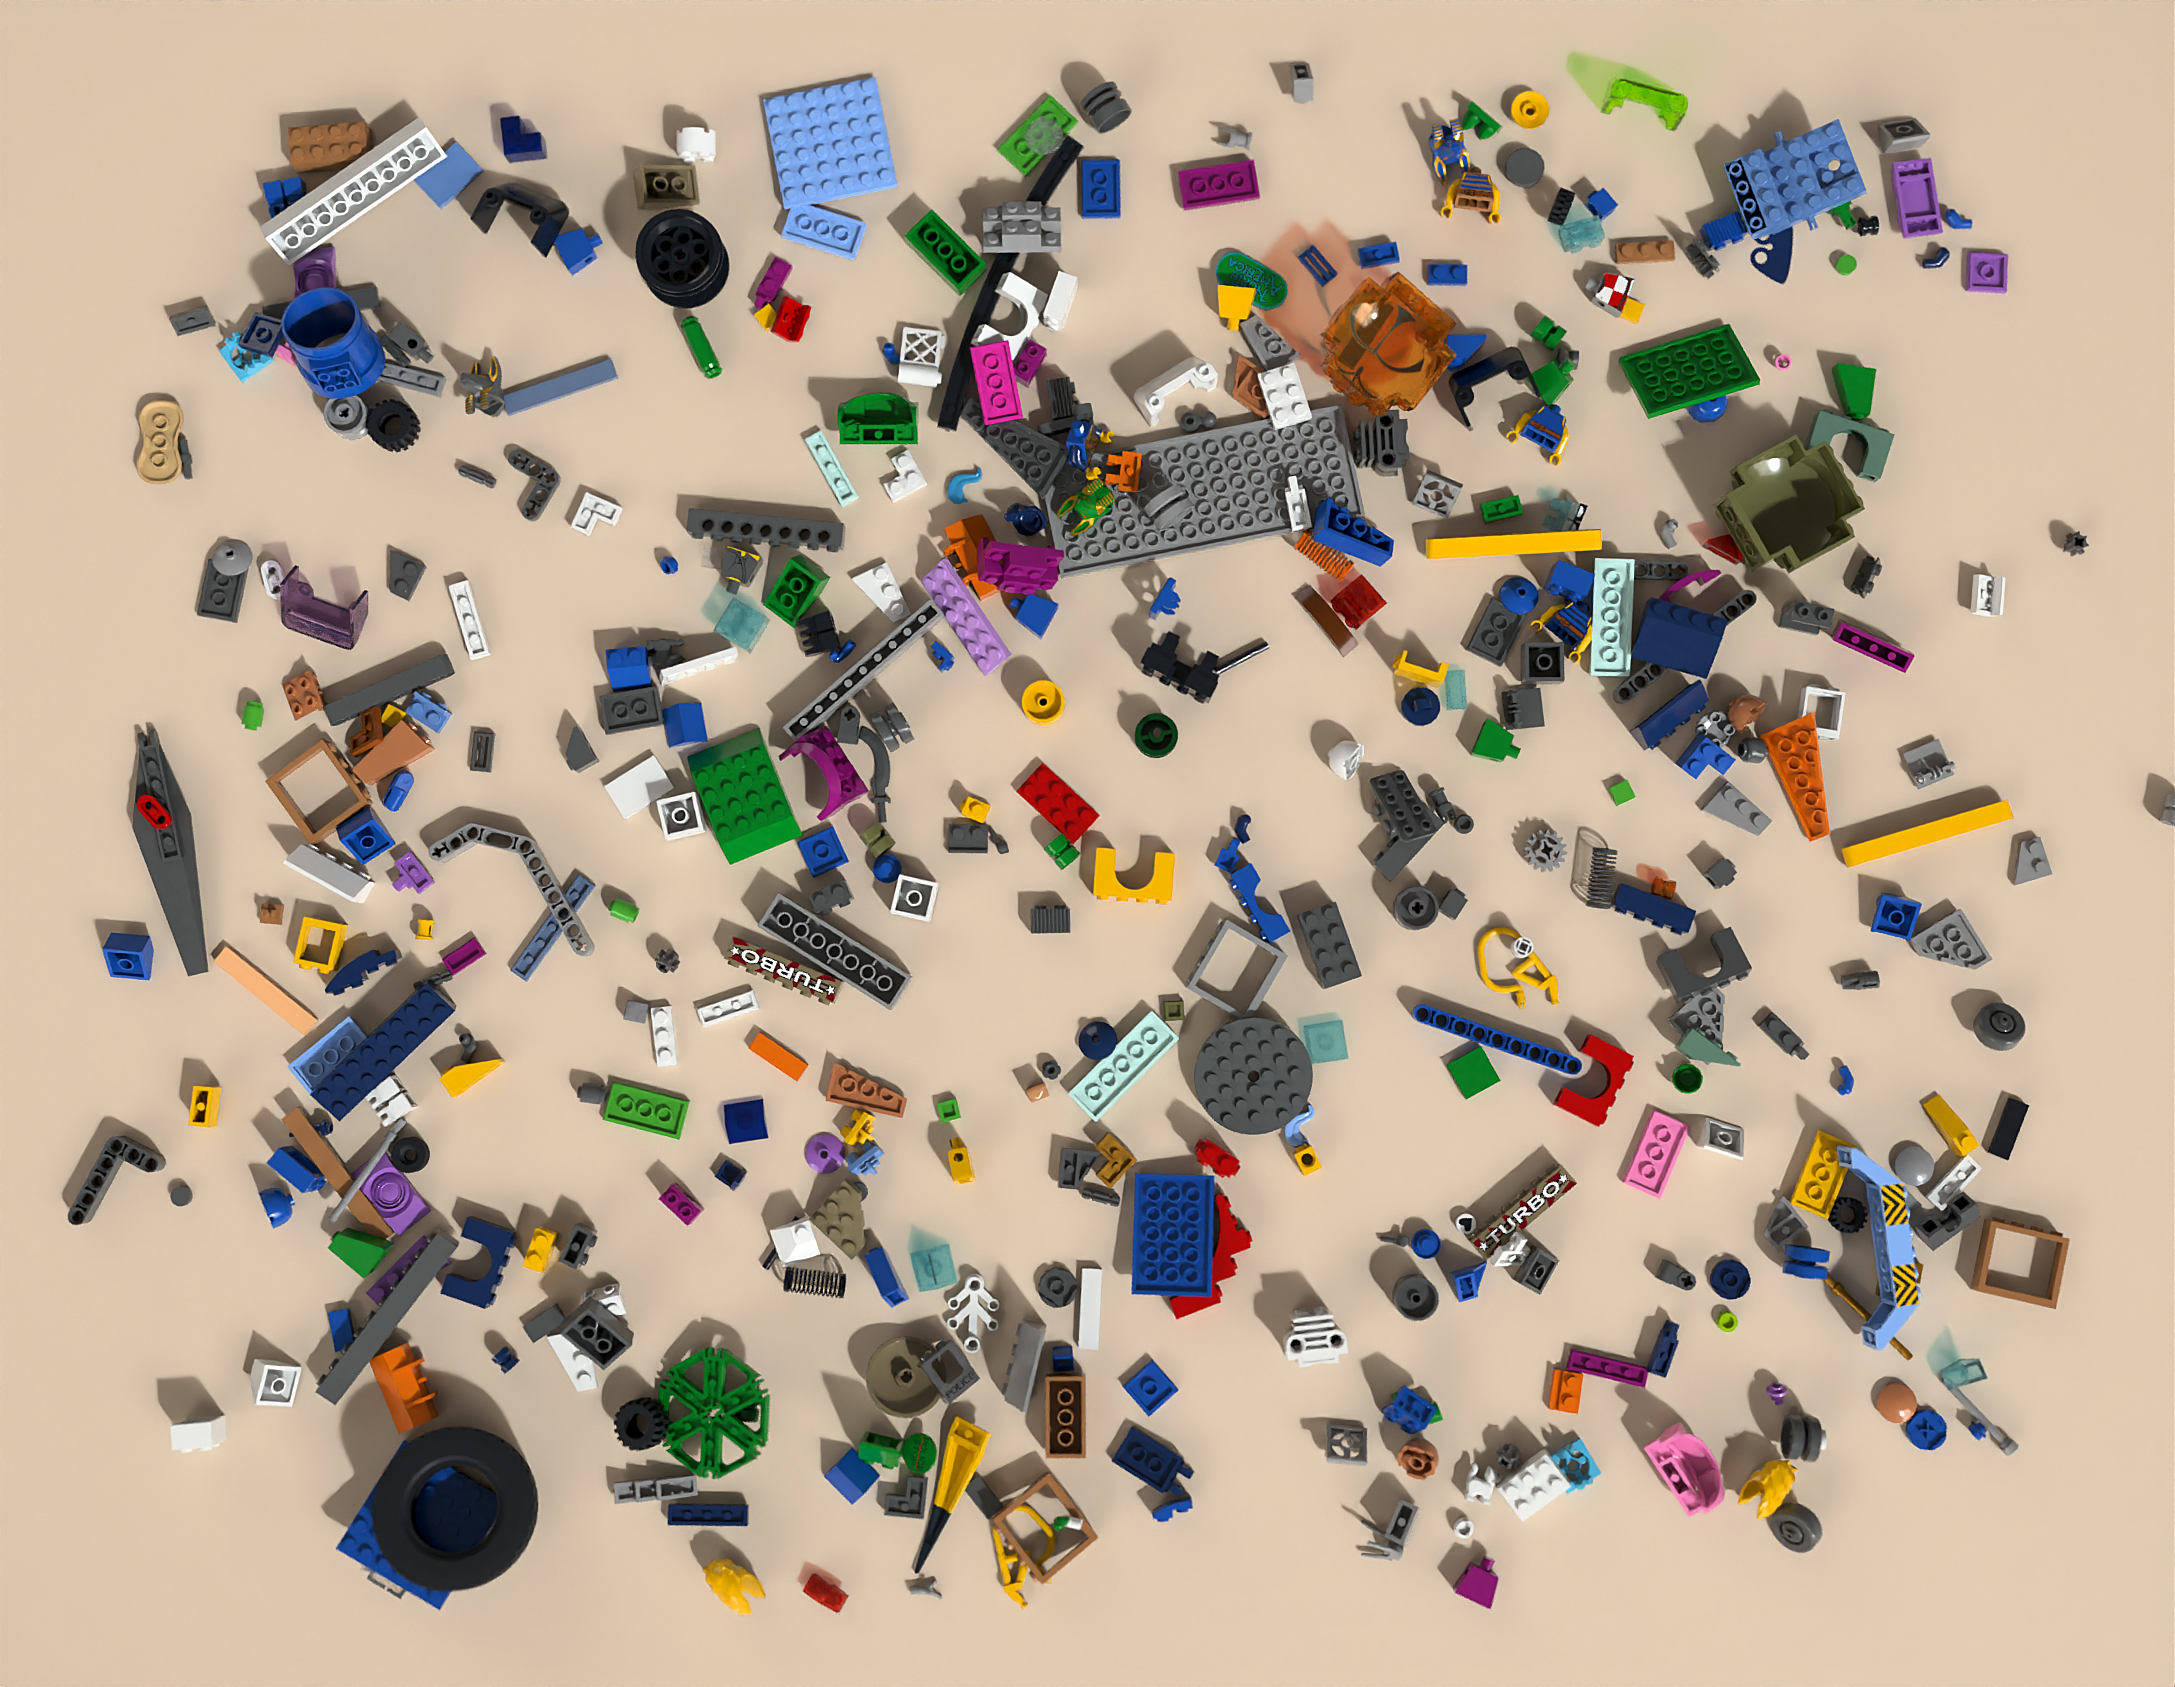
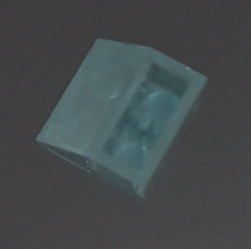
M733 597L715 627L714 632L746 652L751 653L770 620L767 616Z

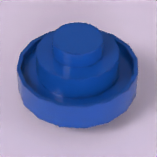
M884 854L875 860L873 873L879 881L892 883L899 878V874L901 875L902 866L895 856Z
M1422 1229L1413 1235L1411 1248L1418 1257L1430 1259L1438 1254L1441 1248V1241L1434 1231Z

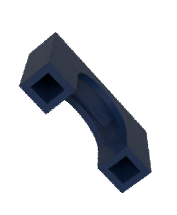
M474 1216L467 1217L461 1237L478 1242L489 1250L492 1257L491 1269L487 1276L481 1280H473L455 1273H449L446 1275L440 1294L483 1309L493 1305L497 1294H495L496 1288L501 1285L504 1277L502 1275L503 1268L507 1267L510 1261L509 1251L511 1248H514L517 1237H515L517 1231Z

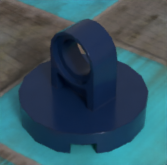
M1417 687L1410 690L1404 696L1401 702V712L1405 720L1412 725L1426 726L1438 717L1440 701L1432 690Z

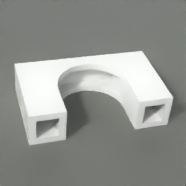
M1008 272L1002 275L995 292L1011 300L1018 307L1021 314L1019 329L1012 336H1006L986 324L980 325L971 344L980 346L1008 340L1012 362L1015 365L1024 347L1031 340L1030 334L1039 323L1038 317L1046 308V300L1049 295Z

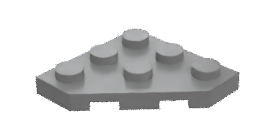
M1957 909L1910 939L1912 946L1921 957L1973 970L1992 960L1962 909Z
M1717 987L1705 996L1701 994L1695 996L1694 1000L1685 1003L1667 1020L1681 1037L1688 1028H1698L1706 1034L1704 1036L1706 1039L1716 1041L1722 1046L1720 1049L1723 1050V1004H1725V995Z

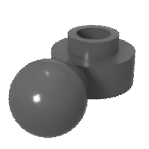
M1187 412L1181 418V426L1186 432L1193 433L1202 424L1206 427L1215 425L1216 415L1213 412H1205L1202 417H1199L1194 412ZM1193 419L1194 422L1193 424L1189 425L1187 424V420Z

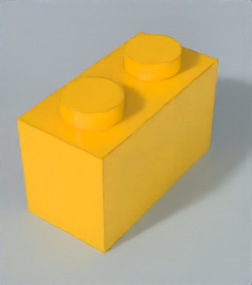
M208 1085L193 1086L188 1125L200 1127L217 1126L222 1087Z
M542 1226L536 1228L523 1267L540 1273L546 1271L560 1232Z

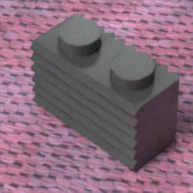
M1070 377L1047 380L1053 421L1074 416V407L1078 405V401H1074L1072 395L1076 393L1074 382H1070Z
M1044 905L1035 906V909H1031V934L1070 933V909H1066V905H1054V909H1046Z

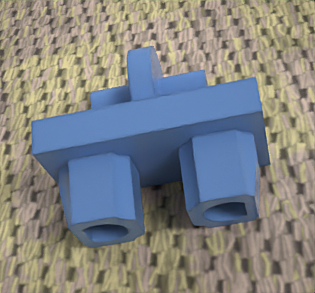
M867 1140L861 1146L865 1152L864 1155L859 1158L857 1153L853 1152L846 1157L850 1165L847 1168L856 1176L861 1172L864 1176L869 1172L875 1176L878 1173L875 1168L880 1164L878 1159L884 1155L879 1147Z

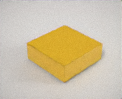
M1628 298L1619 317L1637 324L1645 304Z
M767 304L754 314V317L767 332L772 328L777 313L770 304Z
M388 704L381 717V721L394 728L401 720L404 721L407 713Z

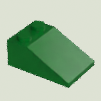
M802 555L792 557L763 605L794 628L797 625V621L802 619L822 593L831 577Z
M866 1431L859 1444L858 1458L863 1459L862 1462L873 1465L876 1462L882 1464L884 1468L893 1469L899 1465L905 1440Z

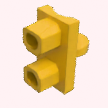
M856 1109L851 1115V1118L857 1122L852 1128L846 1124L840 1130L841 1135L845 1138L844 1141L856 1147L858 1142L863 1144L867 1138L873 1141L874 1136L871 1135L874 1127L871 1124L876 1119L873 1115Z

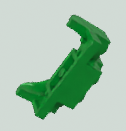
M868 393L854 397L847 402H841L838 405L837 423L840 433V444H918V402H911L891 393Z

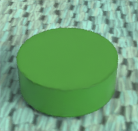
M1843 255L1837 260L1835 267L1839 274L1849 275L1856 269L1857 262L1853 256Z

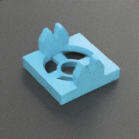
M235 332L232 333V338L227 337L225 339L226 346L221 348L219 352L240 381L245 382L273 362L274 359L262 354L260 359H255V354L257 353L252 352V359L244 361L242 358L243 353L248 350L238 346L244 333ZM237 346L240 351L239 358L233 361L232 353ZM243 363L246 364L244 369L238 367Z
M1581 1438L1574 1440L1551 1454L1558 1465L1560 1459L1565 1458V1467L1561 1468L1565 1474L1568 1472L1575 1474L1578 1481H1570L1571 1487L1565 1491L1567 1494L1575 1489H1584L1585 1485L1593 1483V1478L1602 1474ZM1575 1451H1578L1582 1453L1583 1456L1577 1459L1575 1457H1571L1570 1454H1573ZM1570 1460L1578 1462V1468L1575 1471H1570L1567 1467ZM1588 1461V1471L1583 1477L1580 1472L1581 1464Z

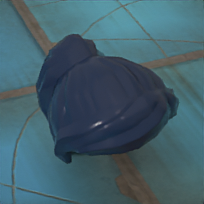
M1014 503L1010 505L1007 513L1004 514V519L1013 523L1017 533L1027 537L1041 531L1047 523L1045 515L1037 506Z

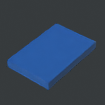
M1082 160V219L1121 218L1120 160Z

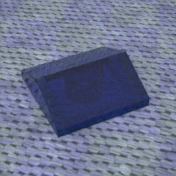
M763 1099L724 1105L725 1127L729 1144L769 1138Z

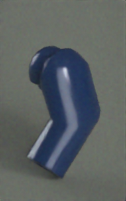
M1941 247L1938 249L1935 258L1923 259V269L1942 267L1950 257L1949 250Z

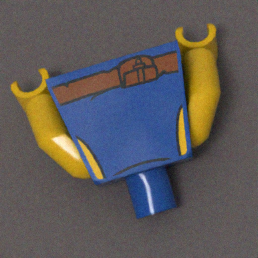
M1552 404L1550 408L1541 406L1539 410L1534 409L1524 413L1514 426V431L1508 432L1507 439L1509 435L1514 434L1516 439L1512 443H1516L1518 434L1521 431V436L1552 453L1556 450L1555 454L1549 456L1548 463H1551L1552 458L1556 457V465H1559L1562 460L1560 454L1564 452L1569 441L1568 428L1565 425L1566 418L1560 414L1561 408L1556 404Z

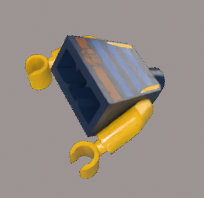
M1571 601L1567 605L1562 603L1551 606L1540 616L1541 619L1539 621L1535 620L1531 623V627L1538 623L1540 628L1535 632L1538 633L1542 630V625L1547 623L1545 627L1572 649L1576 647V650L1569 652L1567 656L1570 659L1571 655L1575 653L1577 659L1574 663L1581 659V651L1584 652L1592 640L1591 622L1593 618L1587 613L1590 607L1586 602H1580L1577 605Z

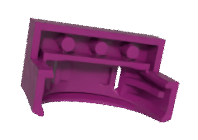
M827 726L801 736L779 755V760L782 761L789 755L796 757L799 753H803L812 758L821 768L828 784L829 797L827 805L817 816L820 821L835 815L848 803L861 798L869 791Z

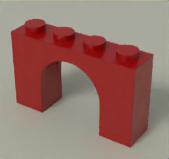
M1587 1034L1579 1052L1599 1062L1604 1067L1607 1074L1606 1087L1598 1096L1593 1098L1582 1097L1567 1088L1561 1087L1553 1105L1593 1126L1599 1127L1607 1119L1608 1114L1606 1112L1608 1108L1612 1107L1616 1101L1615 1093L1617 1089L1620 1090L1625 1082L1623 1077L1626 1071L1629 1072L1631 1070L1634 1056L1591 1034Z

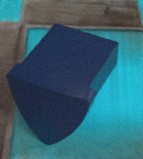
M725 1160L714 1177L729 1186L732 1191H735L744 1180L747 1171L741 1170L728 1160Z

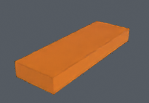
M761 1032L758 1033L748 1048L795 1081L800 1079L808 1067V1064Z

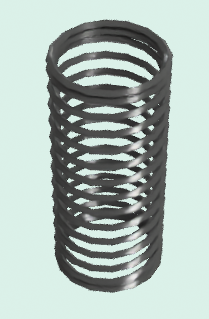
M1594 847L1592 848L1594 856L1591 857L1593 859L1591 863L1594 865L1590 866L1592 868L1590 872L1593 874H1590L1589 876L1592 878L1588 879L1590 881L1588 885L1592 887L1587 888L1590 891L1587 892L1589 896L1586 898L1590 900H1586L1585 906L1610 909L1611 905L1597 902L1611 903V901L1590 897L1612 899L1609 896L1592 894H1613L1612 892L1598 891L1592 888L1613 890V888L1592 884L1613 886L1614 884L1594 880L1614 881V879L1600 878L1592 875L1614 877L1611 874H1602L1594 871L1615 873L1614 870L1595 868H1616L1615 866L1594 862L1616 864L1614 861H1604L1595 858L1616 860V857L1601 856L1596 853L1617 855L1618 851Z

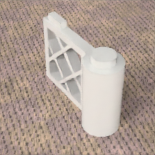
M903 327L898 383L937 387V383L941 384L942 372H938L940 348H944L945 336H942V331ZM907 333L915 334L919 339L911 345L906 339ZM929 336L937 337V343L931 347L925 341ZM922 342L927 350L920 355L914 347ZM910 350L917 356L913 361L904 360L905 354ZM931 352L935 357V363H928L923 357Z

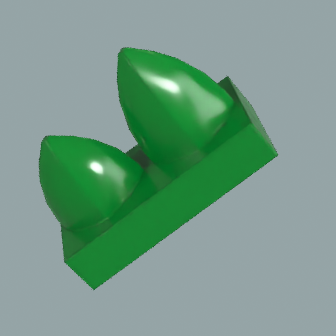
M1473 101L1468 105V110L1462 120V130H1468L1482 120L1483 122L1478 133L1481 140L1493 136L1502 129L1503 126Z

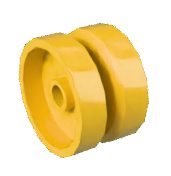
M1038 680L1024 690L1022 696L1023 711L1032 723L1040 726L1051 725L1057 722L1063 715L1065 709L1064 695L1055 683L1047 680ZM1044 699L1047 704L1044 706L1040 705V700Z

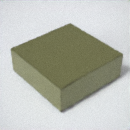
M1183 1000L1164 1001L1165 1021L1185 1020Z

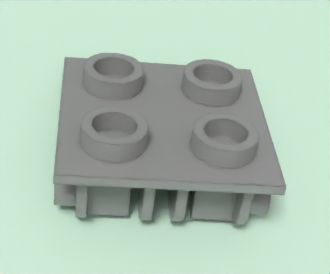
M1939 739L1902 754L1918 790L1954 775L1953 769H1955V764L1952 761H1948Z

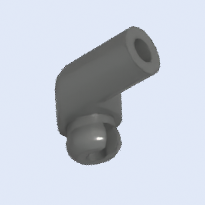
M464 1033L459 1037V1042L465 1048L461 1060L470 1063L477 1045L471 1034Z

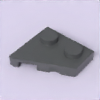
M391 550L390 592L410 601L426 566Z
M1061 1148L1057 1187L1078 1190L1100 1152Z

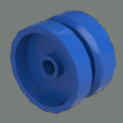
M1785 1244L1784 1255L1788 1258L1796 1259V1261L1783 1262L1782 1273L1806 1279H1827L1828 1268L1817 1265L1816 1262H1828L1829 1250Z

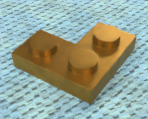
M1107 1132L1094 1146L1108 1159L1095 1175L1111 1189L1137 1159Z

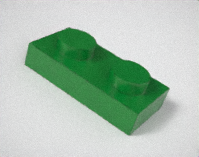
M1519 495L1480 505L1484 524L1523 514Z

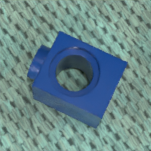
M1604 187L1599 191L1594 190L1590 193L1585 207L1599 223L1613 213L1618 206Z

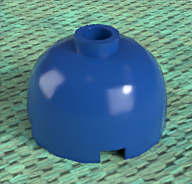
M1724 395L1689 406L1688 412L1694 420L1700 423L1715 422L1724 414L1727 408V396Z
M269 1188L258 1192L273 1229L283 1225L291 1218L293 1213L292 1206L295 1205L291 1194L286 1195L284 1190L280 1188Z

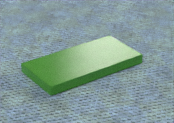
M1049 95L997 150L1026 177L1073 129L1078 120Z
M613 1082L603 1120L679 1140L690 1101Z

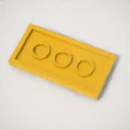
M1818 1130L1789 1203L1828 1219L1848 1170L1847 1167L1839 1166L1837 1146L1842 1145L1852 1148L1857 1146Z

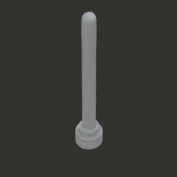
M1944 1378L1942 1380L1943 1385L1999 1442L2000 1450L2006 1456L2013 1454L2017 1450L2018 1444L2013 1439L2005 1438L1950 1379Z

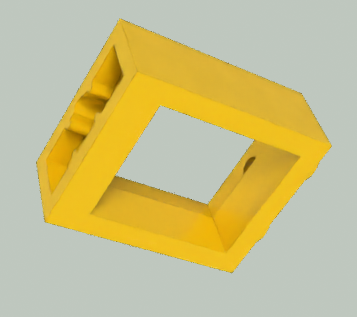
M304 917L293 963L300 964L299 968L311 970L312 967L319 968L318 972L330 974L331 971H338L348 925ZM311 926L335 931L328 964L304 960Z

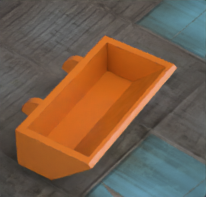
M983 515L965 518L944 528L945 534L951 543L950 546L943 550L946 557L954 554L957 555L960 563L954 567L956 570L961 567L964 568L967 576L961 580L965 586L972 584L980 601L1001 591L997 590V586L994 584L978 581L977 549L982 537L989 538V543L990 541L996 542ZM997 560L1001 565H1003V560Z
M409 1343L378 1355L369 1361L398 1433L415 1428L439 1416L432 1401V1398L438 1395V1391L429 1393L425 1384L427 1378L426 1376L422 1377L418 1364L425 1360L424 1358L415 1360Z

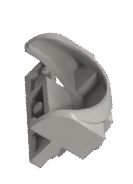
M1032 201L1002 202V205L997 208H983V253L1061 252V208H1047L1041 205V202ZM1041 228H1043L1048 233H1041Z

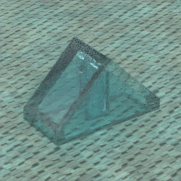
M1960 1359L1940 1370L1948 1390L1988 1379L1980 1359Z

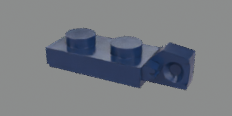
M1666 1320L1658 1335L1646 1369L1647 1372L1663 1378L1667 1376L1679 1340H1677L1679 1324Z

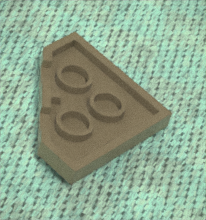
M846 1178L809 1220L852 1260L866 1245V1237H864L863 1229L865 1224L861 1208V1190Z

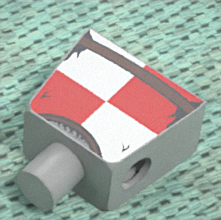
M1604 273L1600 281L1589 278L1585 289L1594 292L1591 301L1594 305L1618 318L1624 309L1635 279Z

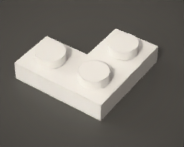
M909 450L891 459L900 475L884 484L893 503L927 485Z
M586 492L570 528L590 536L597 519L615 526L623 509Z

